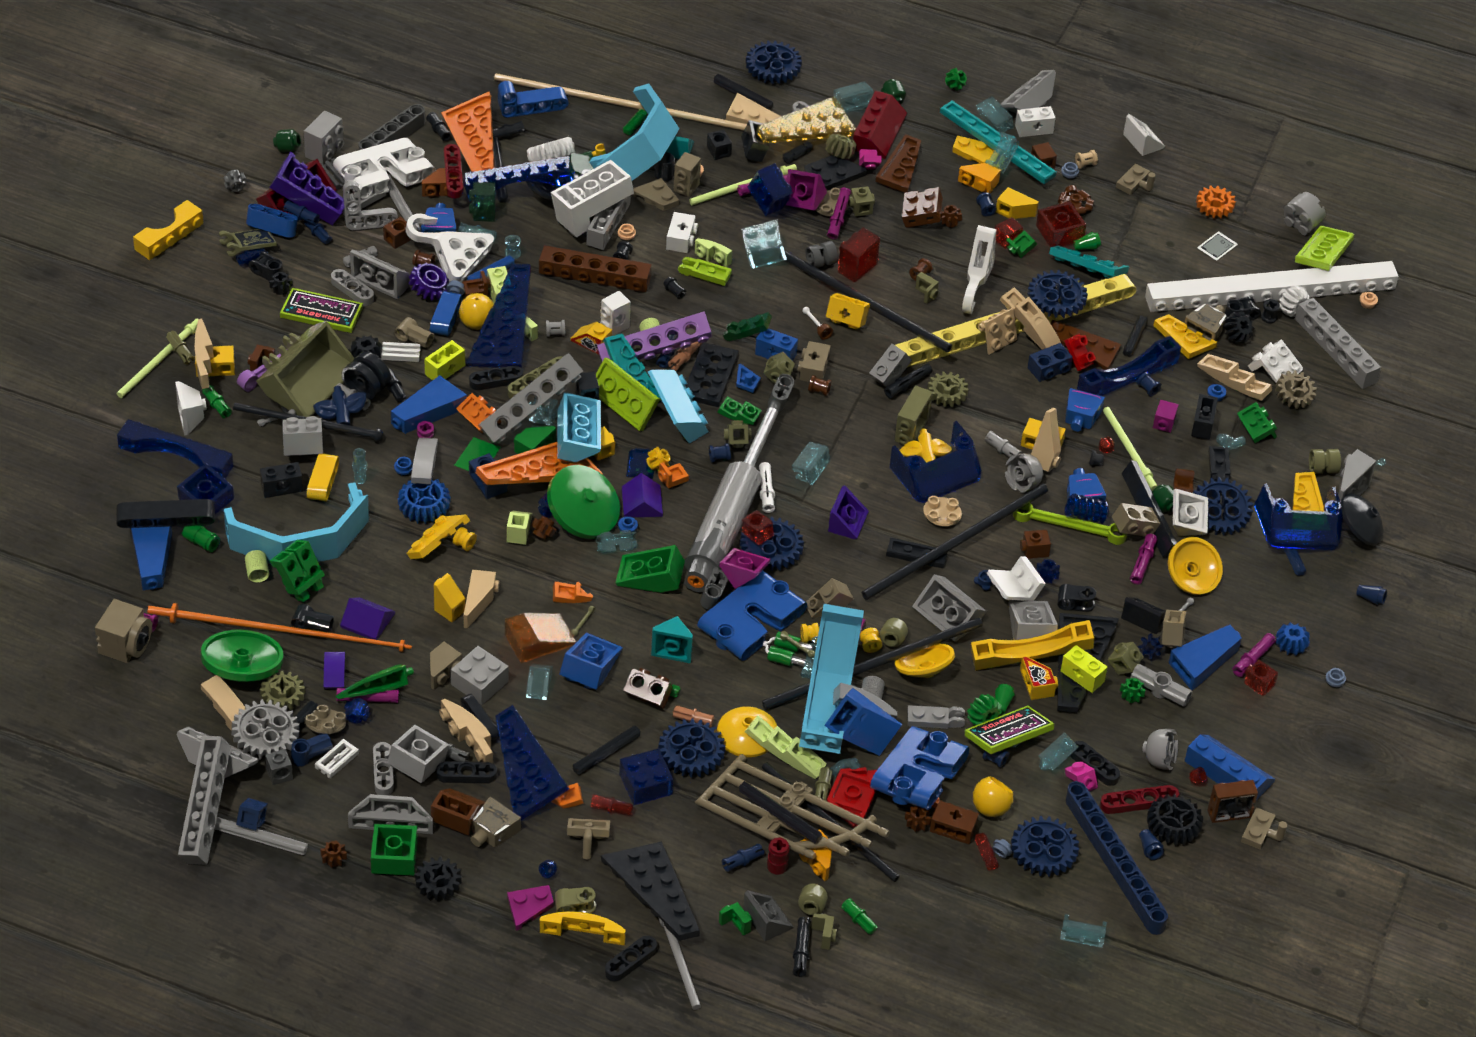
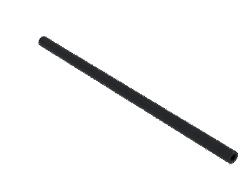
M782 249L779 252V257L848 297L870 303L869 309L947 353L951 351L952 344L788 251Z
M1045 484L1038 486L862 591L863 598L868 600L1048 492V487Z
M978 617L854 665L852 677L983 626V623ZM810 682L763 700V708L768 710L808 694Z

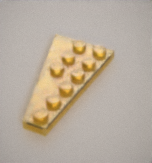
M833 96L759 125L756 132L763 143L829 138V135L832 134L853 136L856 128L836 97Z

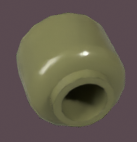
M890 618L885 621L880 631L881 641L889 647H899L903 644L908 634L906 623L899 618Z
M818 884L804 886L798 899L799 908L808 915L820 914L823 912L828 899L826 890Z

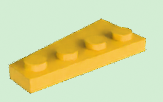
M1315 472L1295 473L1291 536L1329 534L1330 528Z

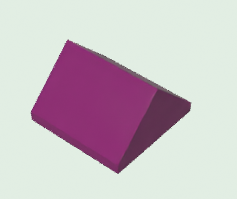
M788 169L783 205L816 210L827 194L821 175Z
M733 548L720 562L719 566L734 589L757 577L770 563V559Z

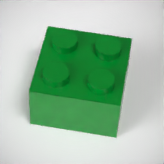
M374 824L371 873L414 875L417 826Z

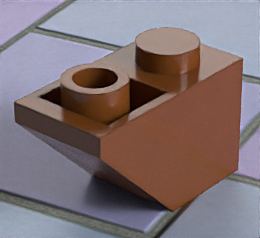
M445 168L437 169L422 180V197L448 196ZM451 176L450 178L457 179L458 176Z

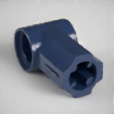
M320 734L308 740L296 739L293 741L291 747L292 763L297 766H305L309 763L310 758L330 751L333 745L328 734Z

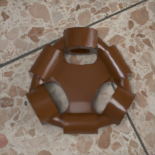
M1070 185L1059 196V210L1064 215L1068 213H1073L1074 215L1085 214L1086 211L1092 212L1094 200L1084 190L1080 191L1076 186ZM1083 201H1086L1085 207L1081 206Z

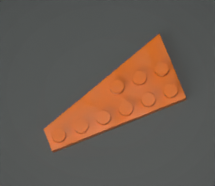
M489 91L441 112L478 186L495 179L492 104Z
M557 442L479 466L475 472L486 485L550 482L555 474L570 465L587 466L603 475L588 457L578 462L558 459Z

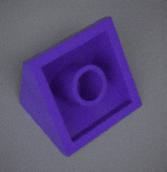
M640 473L622 486L624 517H663L661 488L658 483Z
M845 485L842 486L830 512L828 532L857 539L869 511Z
M360 597L349 598L340 627L366 638L377 640L394 616L395 611Z

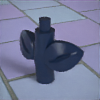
M335 386L332 393L333 400L319 401L313 405V408L323 419L331 420L336 418V423L350 426V413L355 414L363 409L366 402V393L357 392L346 398L341 386Z

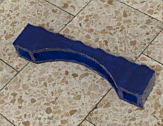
M570 156L464 173V188L469 201L487 198L497 189L516 182L538 181L554 186H562L574 180L575 170Z
M1171 336L1156 341L1144 353L1125 365L1108 370L1094 368L1080 374L1077 390L1103 396L1137 381L1145 372L1153 374L1178 363L1181 346Z
M129 419L117 434L118 448L135 454L151 451L177 454L196 464L202 470L205 477L224 482L234 467L232 453Z

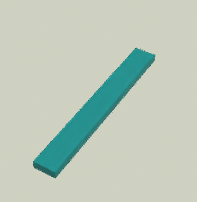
M950 101L940 108L942 115L1043 184L1056 176L1057 172L954 101Z

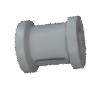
M546 320V336H565V320H561V322H549V320Z

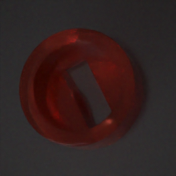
M1109 436L1102 438L1099 442V450L1103 453H1111L1114 450V440Z
M1198 767L1190 772L1189 779L1192 783L1200 785L1207 781V775L1202 767Z

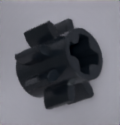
M278 272L271 276L272 280L269 281V287L273 288V293L284 295L290 292L293 282L292 279H289V274Z

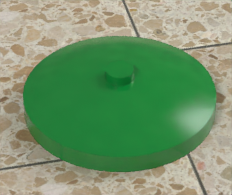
M583 465L567 466L555 474L548 485L547 500L550 511L556 521L569 533L580 538L595 539L604 536L616 525L620 515L618 495L608 479L595 469Z
M228 630L216 633L204 641L201 647V661L207 670L219 677L234 681H256L268 678L279 671L283 664V649L277 641L265 634L250 630Z

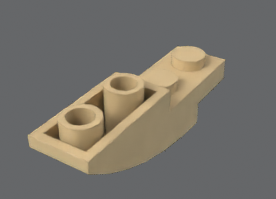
M1014 287L1000 298V301L1008 310L1014 308V316L1025 326L1023 331L1042 350L1061 343L1048 319L1030 297L1025 299Z
M446 699L441 700L439 713L442 720L447 721L449 724L448 727L451 734L455 735L459 742L466 740L467 745L474 749L478 762L493 763V752L490 749L491 734L486 727L463 707Z

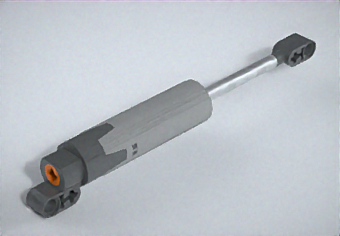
M781 374L778 377L768 400V409L744 462H734L727 467L685 559V567L688 570L684 585L692 591L703 592L700 603L705 609L710 610L718 604L728 581L719 564L729 554L761 483L760 472L754 466L777 414L784 409L793 388L794 379L788 374Z

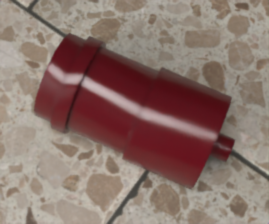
M781 837L774 838L768 847L767 869L772 874L781 875L788 868L790 847L786 839Z

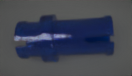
M258 248L242 251V254L236 256L238 264L240 266L248 265L251 260L257 259L261 252H265V249Z

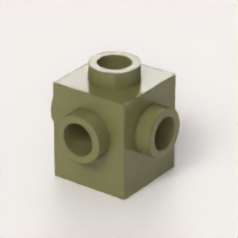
M868 186L852 188L848 204L849 207H852L855 216L873 214L875 197L870 192Z
M781 352L768 359L763 373L775 384L781 374L791 376L795 363L784 352Z
M743 420L731 421V424H727V429H724V440H727L728 444H732V448L744 447V444H749L748 439H751V428H748V424H743ZM735 430H739V437H734L733 432Z
M1122 642L1115 646L1114 652L1108 658V661L1116 673L1120 675L1133 672L1144 656L1134 642Z

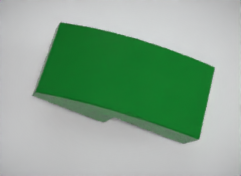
M727 396L717 413L729 419L743 420V423L753 425L762 410L747 401L742 405Z

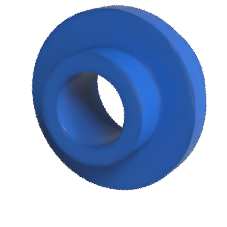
M1213 384L1208 387L1207 393L1209 396L1218 397V401H1221L1226 396V389L1222 385Z
M408 457L397 459L394 464V470L398 474L407 475L412 472L413 462Z
M623 517L618 522V528L623 534L631 535L637 530L638 522L632 517Z

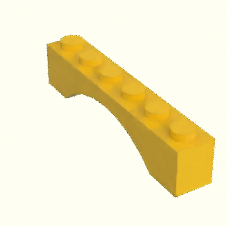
M1090 620L1072 623L1054 632L1028 639H986L971 642V653L975 671L1021 662L1023 656L1034 660L1066 654L1075 645L1083 650L1093 649L1094 635Z

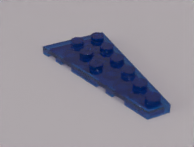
M530 264L511 265L503 282L502 289L496 296L493 308L490 309L480 330V335L472 347V352L465 362L466 366H519L522 368L531 276Z
M511 705L495 717L502 745L501 751L504 756L503 762L507 785L510 790L513 812L520 816L522 821L568 791L569 788L515 707Z

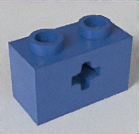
M768 328V330L760 332L756 338L755 354L769 359L778 353L784 352L793 361L797 355L798 339Z

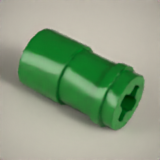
M202 525L185 526L182 536L188 541L201 546L205 551H215L220 543V537Z

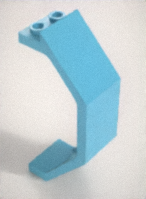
M650 84L635 87L633 91L648 114L643 125L634 136L612 152L592 157L590 164L594 169L612 160L630 175L633 181L662 159L677 134L679 127Z
M355 482L349 483L348 489L350 494H348L350 507L333 526L289 536H279L238 522L234 518L232 508H225V531L231 550L244 555L253 550L263 551L266 554L267 563L271 564L270 560L281 551H285V548L298 539L309 541L318 562L338 558L369 522L368 495L363 496L361 489H357Z
M829 604L823 605L799 747L840 754L844 731L835 734L824 725L838 707L833 705L834 689L840 683L851 685L864 614L863 610Z

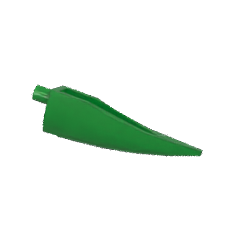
M401 664L392 666L356 682L337 694L336 698L341 699L373 694L408 685L407 677L413 675L414 670L412 667L406 668V665Z

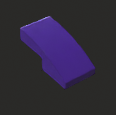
M324 652V690L344 688L345 652Z

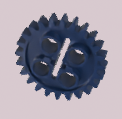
M776 40L773 43L767 41V44L761 42L760 46L755 44V48H750V52H747L746 68L749 73H752V77L758 76V80L763 78L765 83L770 80L771 84L774 81L780 84L781 80L787 82V78L793 80V76L797 77L802 66L799 51H795V47L789 48L790 44L784 46L783 42L777 44Z
M1050 270V274L1043 271V276L1037 274V278H1032L1027 295L1041 309L1042 313H1048V317L1054 314L1055 318L1058 315L1065 318V314L1072 317V313L1078 314L1079 310H1083L1088 293L1087 288L1084 287L1085 283H1079L1080 278L1074 279V274L1068 276L1067 271L1061 274L1060 270L1057 273Z
M1218 477L1217 482L1210 478L1209 483L1203 481V485H1198L1197 491L1194 490L1193 494L1214 498H1208V533L1211 530H1215V535H1217L1221 531L1222 535L1225 536L1226 531L1233 535L1234 529L1240 532L1241 527L1245 528L1247 522H1250L1253 513V503L1250 502L1252 497L1246 496L1248 490H1241L1242 484L1235 486V480L1229 483L1228 478H1226L1222 482L1221 478ZM1219 492L1222 493V504H1219L1221 499ZM1222 509H1224L1223 514H1222L1224 521H1222V519H1221Z
M763 517V522L756 519L755 524L749 523V528H744V533H741L740 546L743 551L769 558L770 563L767 566L773 571L774 567L781 570L782 565L788 568L789 563L794 565L795 560H799L800 555L803 553L804 541L803 535H800L799 529L795 530L794 524L788 526V520L782 523L781 518L774 521V518L771 517L770 521H767Z
M693 718L690 723H687L685 719H683V724L675 721V727L669 725L668 731L663 730V736H660L658 745L659 757H662L663 764L667 763V769L674 767V773L680 770L682 771V776L687 772L690 777L693 776V773H697L701 777L702 771L708 775L709 768L715 771L716 765H721V759H724L725 739L721 738V732L716 733V727L709 728V722L702 725L701 719L698 723H695Z
M1040 816L1039 821H1036L1034 817H1031V823L1024 820L1023 825L1019 824L1017 830H1014L1011 839V850L1014 852L1013 858H1018L1017 864L1024 863V870L1030 867L1031 874L1037 870L1039 871V876H1042L1043 872H1046L1048 877H1050L1051 872L1059 875V870L1066 872L1067 867L1072 868L1073 862H1076L1079 853V841L1076 840L1077 834H1072V828L1065 829L1066 823L1058 824L1059 819L1052 822L1050 816L1047 820Z

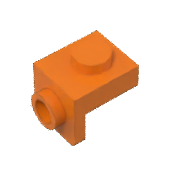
M664 462L660 463L658 477L661 482L665 483L667 488L689 481V475L680 463L667 467Z

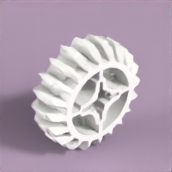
M566 137L528 148V160L532 165L569 156L571 153H575L574 142H572V138Z

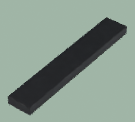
M1131 460L1121 474L1136 504L1152 507L1161 523L1154 532V535L1157 537L1156 539H1158L1156 545L1162 557L1168 558L1171 549L1177 542L1137 461Z

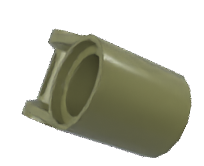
M590 887L557 890L555 892L556 913L583 912L592 914L596 910V902L594 901L596 897L595 891Z

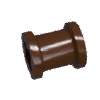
M417 249L414 253L412 264L415 266L425 263L434 265L436 255L433 253H422L421 250Z
M921 258L918 261V265L909 270L911 278L916 281V272L918 274L920 272L924 274L930 273L933 270L932 264L929 260Z
M813 375L808 391H817L827 396L832 381H825Z

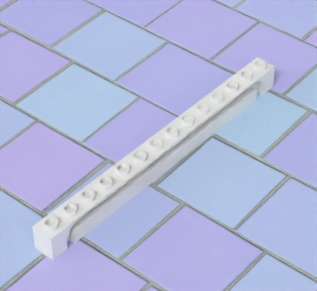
M1386 261L1333 266L1329 271L1311 268L1147 284L1145 298L1150 312L1199 308L1203 304L1210 306L1227 305L1230 300L1241 299L1247 296H1251L1254 302H1263L1268 299L1279 300L1283 296L1282 293H1285L1286 289H1290L1292 285L1302 287L1310 297L1395 289L1398 274L1393 262Z

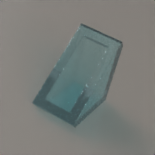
M532 664L530 666L526 697L547 699L553 666Z

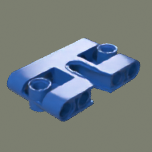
M762 570L757 577L739 586L707 611L699 619L697 627L710 637H714L718 648L729 650L744 661L763 646L764 641H766L765 635L768 631L755 617L767 625L782 631L805 612L807 603L791 592L786 582L777 581Z
M912 726L875 772L870 788L892 796L893 801L897 804L905 805L910 803L929 810L943 792L941 783L944 778L953 779L965 763L970 748L953 740L947 742L948 736L944 732L934 731L930 733L929 731Z

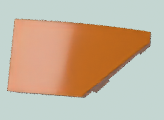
M555 582L553 585V602H590L593 595L591 593L587 594L581 588L582 585L579 582L576 585Z
M578 783L560 789L553 785L539 790L542 797L563 809L584 804Z

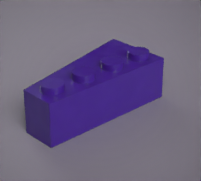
M290 152L283 161L269 188L297 205L307 207L309 211L319 214V218L333 225L344 209L343 198L330 186L326 187L318 175L314 176L307 169L308 166L303 162L300 163L294 158L295 155Z

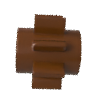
M955 205L944 207V211H941L942 224H945L947 227L957 226L958 221H962L961 209H957Z
M543 515L540 519L535 517L531 525L535 528L533 533L545 540L547 536L553 537L557 530L553 527L555 522Z
M911 806L910 812L905 813L906 826L915 832L925 830L926 825H930L931 822L929 810L918 806Z
M337 840L329 843L326 842L325 848L320 849L322 863H327L331 868L338 865L341 866L342 859H347L345 844L341 845Z

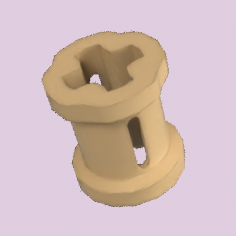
M1090 150L1088 153L1083 154L1080 152L1076 153L1075 162L1078 168L1091 164L1093 166L1097 165L1098 157L1095 150Z

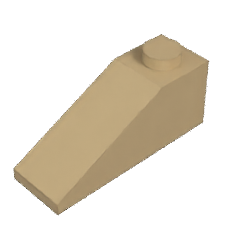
M1056 408L1046 411L1031 453L1040 461L1043 470L1047 472L1057 468L1061 460L1059 457L1061 445Z
M472 570L464 610V628H468L493 601L494 593L499 590V580H496V572Z

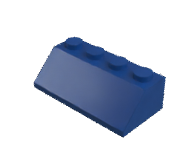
M1200 734L1187 748L1185 762L1218 784L1238 782L1240 780H1254L1258 791V799L1275 782V778L1209 735Z

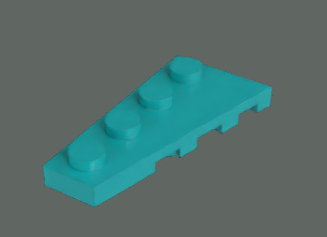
M1054 246L1050 248L1049 254L1055 256L1056 260L1070 261V264L1073 266L1087 267L1086 270L1095 273L1097 271L1101 272L1107 278L1127 274L1129 266L1117 267L1114 266L1115 262L1097 261L1096 256L1086 254L1081 256V252L1065 247Z
M618 334L606 337L603 341L610 360L662 401L651 378L646 373L644 365L638 361L635 356L636 353L624 335Z

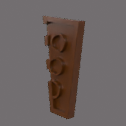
M905 134L877 174L875 182L907 193L919 154L921 140Z
M1055 320L1051 321L1050 324L1065 348L1067 346L1064 340L1079 333L1080 335H1086L1088 344L1085 345L1088 352H1093L1096 357L1093 365L1098 364L1106 373L1109 371L1120 351V343Z

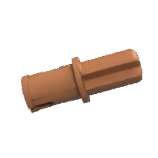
M676 706L673 710L674 718L685 719L689 722L693 718L695 723H698L701 719L702 725L709 722V728L712 727L714 715Z

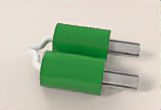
M778 632L776 637H772L769 641H764L763 646L766 647L765 651L768 654L767 660L790 667L793 663L802 666L806 665V659L795 657V652H798L800 648L788 640H782L780 638L781 632ZM788 634L789 637L808 650H813V645L803 643L802 638ZM773 640H775L774 646H771L768 651L769 647L767 644H770Z

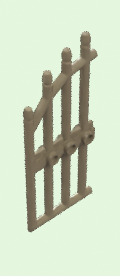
M740 754L695 801V804L770 840L778 837L786 839L791 850L810 859L816 857V853L810 849L828 848L839 852L843 856H848L850 850L844 846L841 847L840 843L849 840L870 848L872 842L859 835L867 829L883 837H888L890 833L887 829L875 824L877 818L874 815L869 816L867 819L855 815L811 794L813 789L803 782L796 781L792 785L745 763L746 757L743 754ZM737 769L745 771L785 790L786 792L780 798L754 786L787 810L839 835L828 839L822 836L818 843H813L812 841L793 842L775 833L780 826L801 836L803 835L764 808L720 787L726 781L739 787L744 780L732 774ZM715 794L762 818L757 823H754L708 801V799ZM806 800L858 826L850 831L799 806Z

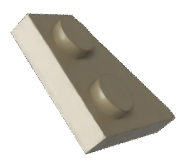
M662 178L633 188L634 194L632 196L636 197L639 195L645 198L646 203L655 205L656 208L663 211L679 205V199Z

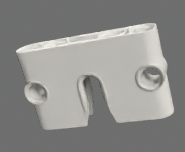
M401 138L341 155L333 162V167L343 177L345 182L352 180L358 183L362 199L389 192L387 187L389 176L387 172L407 187L422 182V180L436 171L435 167L424 158L425 151L420 147H416L408 138Z

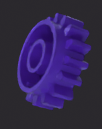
M418 264L417 267L413 268L409 276V285H413L412 290H417V295L422 294L424 299L428 296L431 300L434 297L439 300L443 291H447L446 287L449 279H447L446 273L436 265Z

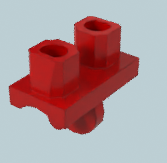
M1079 333L1064 340L1069 353L1073 357L1072 360L1077 371L1093 364L1096 357L1093 352H1088L1085 345L1088 344L1086 335H1080Z

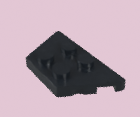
M834 155L804 166V172L821 175L827 191L867 175L866 168Z

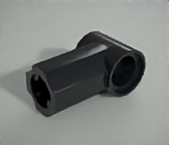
M300 604L293 615L291 625L294 628H310L329 633L333 628L334 616L315 612L309 605Z

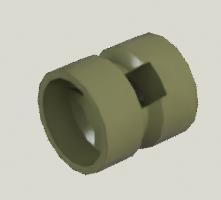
M1323 449L1310 450V472H1315V474H1323L1324 471L1327 473L1340 472L1341 455L1339 449H1327L1325 452Z

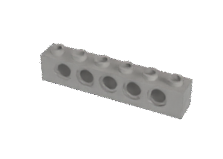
M1314 298L1299 303L1295 320L1362 389L1377 383L1381 370L1377 362Z
M569 353L478 424L479 428L491 443L497 441L499 444L507 437L506 433L510 429L514 432L522 425L520 421L525 417L527 419L533 417L537 413L535 409L540 405L545 407L552 401L550 397L555 393L560 395L567 389L565 385L570 381L573 384L581 378L580 373L583 370ZM559 370L564 371L566 374L564 381L557 379V372ZM544 382L551 385L549 393H545L542 390ZM529 394H533L536 397L534 405H530L527 402ZM514 406L521 408L522 413L519 417H515L512 414ZM499 418H503L507 422L504 429H500L497 426Z
M202 736L178 852V856L187 864L207 865L231 748L222 736Z

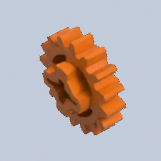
M1210 186L1209 189L1204 187L1203 191H1199L1197 195V208H1200V212H1206L1205 216L1211 214L1212 218H1215L1216 215L1222 218V215L1228 216L1229 213L1233 212L1236 202L1234 201L1235 196H1231V191L1226 192V188L1221 190L1219 186L1216 188Z

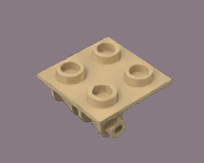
M1014 308L1009 310L1003 309L1000 313L988 317V320L986 319L979 323L978 329L986 334L989 355L1017 340Z

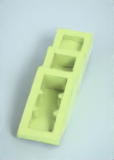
M759 715L753 719L745 730V733L776 757L814 779L819 776L820 769L827 764L811 749L799 747L800 739L798 737L792 739L778 726L773 729Z

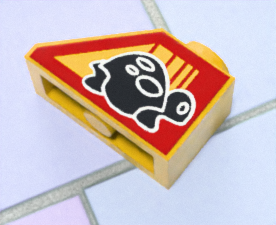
M595 322L581 327L571 337L570 341L599 355L597 345L604 343L603 340L606 337L612 336V329Z
M1023 656L1020 671L1030 699L1054 697L1055 689L1058 688V680L1056 676H1053L1051 668L1027 656Z

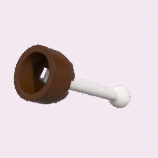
M804 307L803 313L807 314L818 326L817 334L823 340L830 338L833 334V329L830 325L826 323L820 324L810 313V309Z

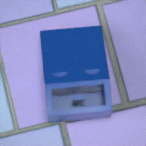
M852 688L824 726L835 734L844 731V740L880 756L902 724L856 689Z

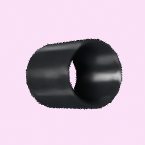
M665 152L662 159L655 164V177L657 179L662 178L663 181L673 179L674 155Z

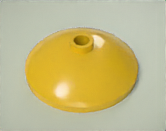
M1197 537L1182 539L1173 546L1169 553V573L1175 584L1183 591L1193 595H1203L1215 589L1219 584L1223 573L1222 561L1217 550L1206 540Z
M939 643L895 660V667L900 673L907 676L929 678L940 673L952 663L955 658L954 649L949 645Z
M738 707L728 711L721 717L718 722L717 732H721V738L725 739V750L736 756L743 754L747 758L757 757L769 751L745 733V730L750 725L747 723H751L758 715L773 729L777 726V723L770 714L761 709Z

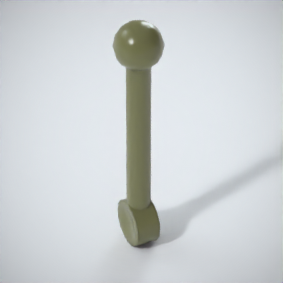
M591 605L588 612L577 627L571 630L570 633L573 637L578 635L579 629L588 617L594 613V606Z
M786 631L781 632L780 638L782 640H788L806 652L810 658H814L815 651L808 650L789 637Z

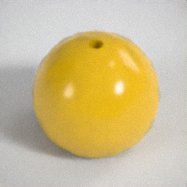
M481 293L468 295L461 302L459 308L462 323L473 330H482L488 327L493 322L496 313L493 301Z
M989 776L976 784L973 791V803L981 814L987 817H999L1011 808L1013 792L1001 781Z

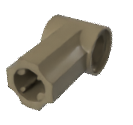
M406 317L394 330V334L399 340L403 342L410 340L425 348H429L434 339V333L419 327L417 322L410 317Z

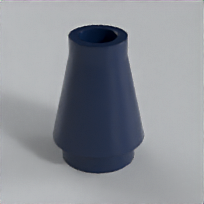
M1359 584L1356 595L1376 605H1383L1387 597V589H1383V586Z
M1149 829L1142 830L1139 833L1144 855L1151 860L1160 858L1164 852L1163 844Z

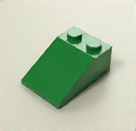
M676 545L622 555L615 583L617 586L660 593L679 589L685 560Z

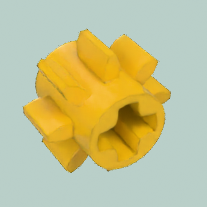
M656 447L647 453L649 455L647 457V464L652 470L657 469L659 472L660 463L663 462L667 467L670 466L668 463L670 455L667 450H660L659 447Z

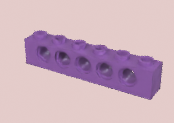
M704 311L624 337L632 348L635 345L642 347L640 351L635 352L638 360H649L654 358L656 354H668L675 348L680 347L684 349L691 346V343L706 342L712 335ZM692 328L696 332L689 335L686 333V330ZM676 334L678 338L676 340H669L668 336ZM655 339L660 341V344L657 346L650 344ZM598 344L597 349L601 362L604 358L610 359L605 344Z

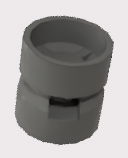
M833 241L820 243V246L816 244L806 247L807 262L816 268H821L824 264L828 266L838 262V252Z

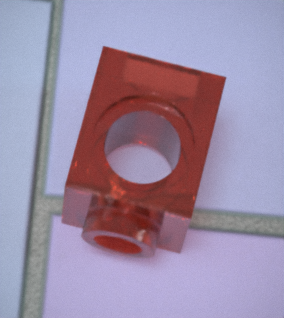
M1012 217L995 225V229H997L996 242L1005 249L1009 246L1006 241L1008 237L1014 240L1023 232V227Z
M758 510L742 519L743 534L758 545L774 536L773 522Z
M1258 660L1254 665L1250 664L1245 670L1244 684L1264 696L1275 686L1278 672L1261 660Z

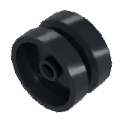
M366 351L359 353L341 372L345 386L349 389L366 393V398L372 400L391 380V374L386 364L375 354Z

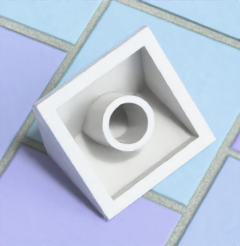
M1130 114L1126 116L1123 135L1142 156L1165 147L1146 124Z
M1179 489L1173 490V527L1178 536L1207 534L1208 497Z

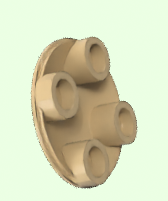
M930 496L923 508L925 517L938 526L955 525L962 516L961 508L958 505L959 502L955 498L948 499Z

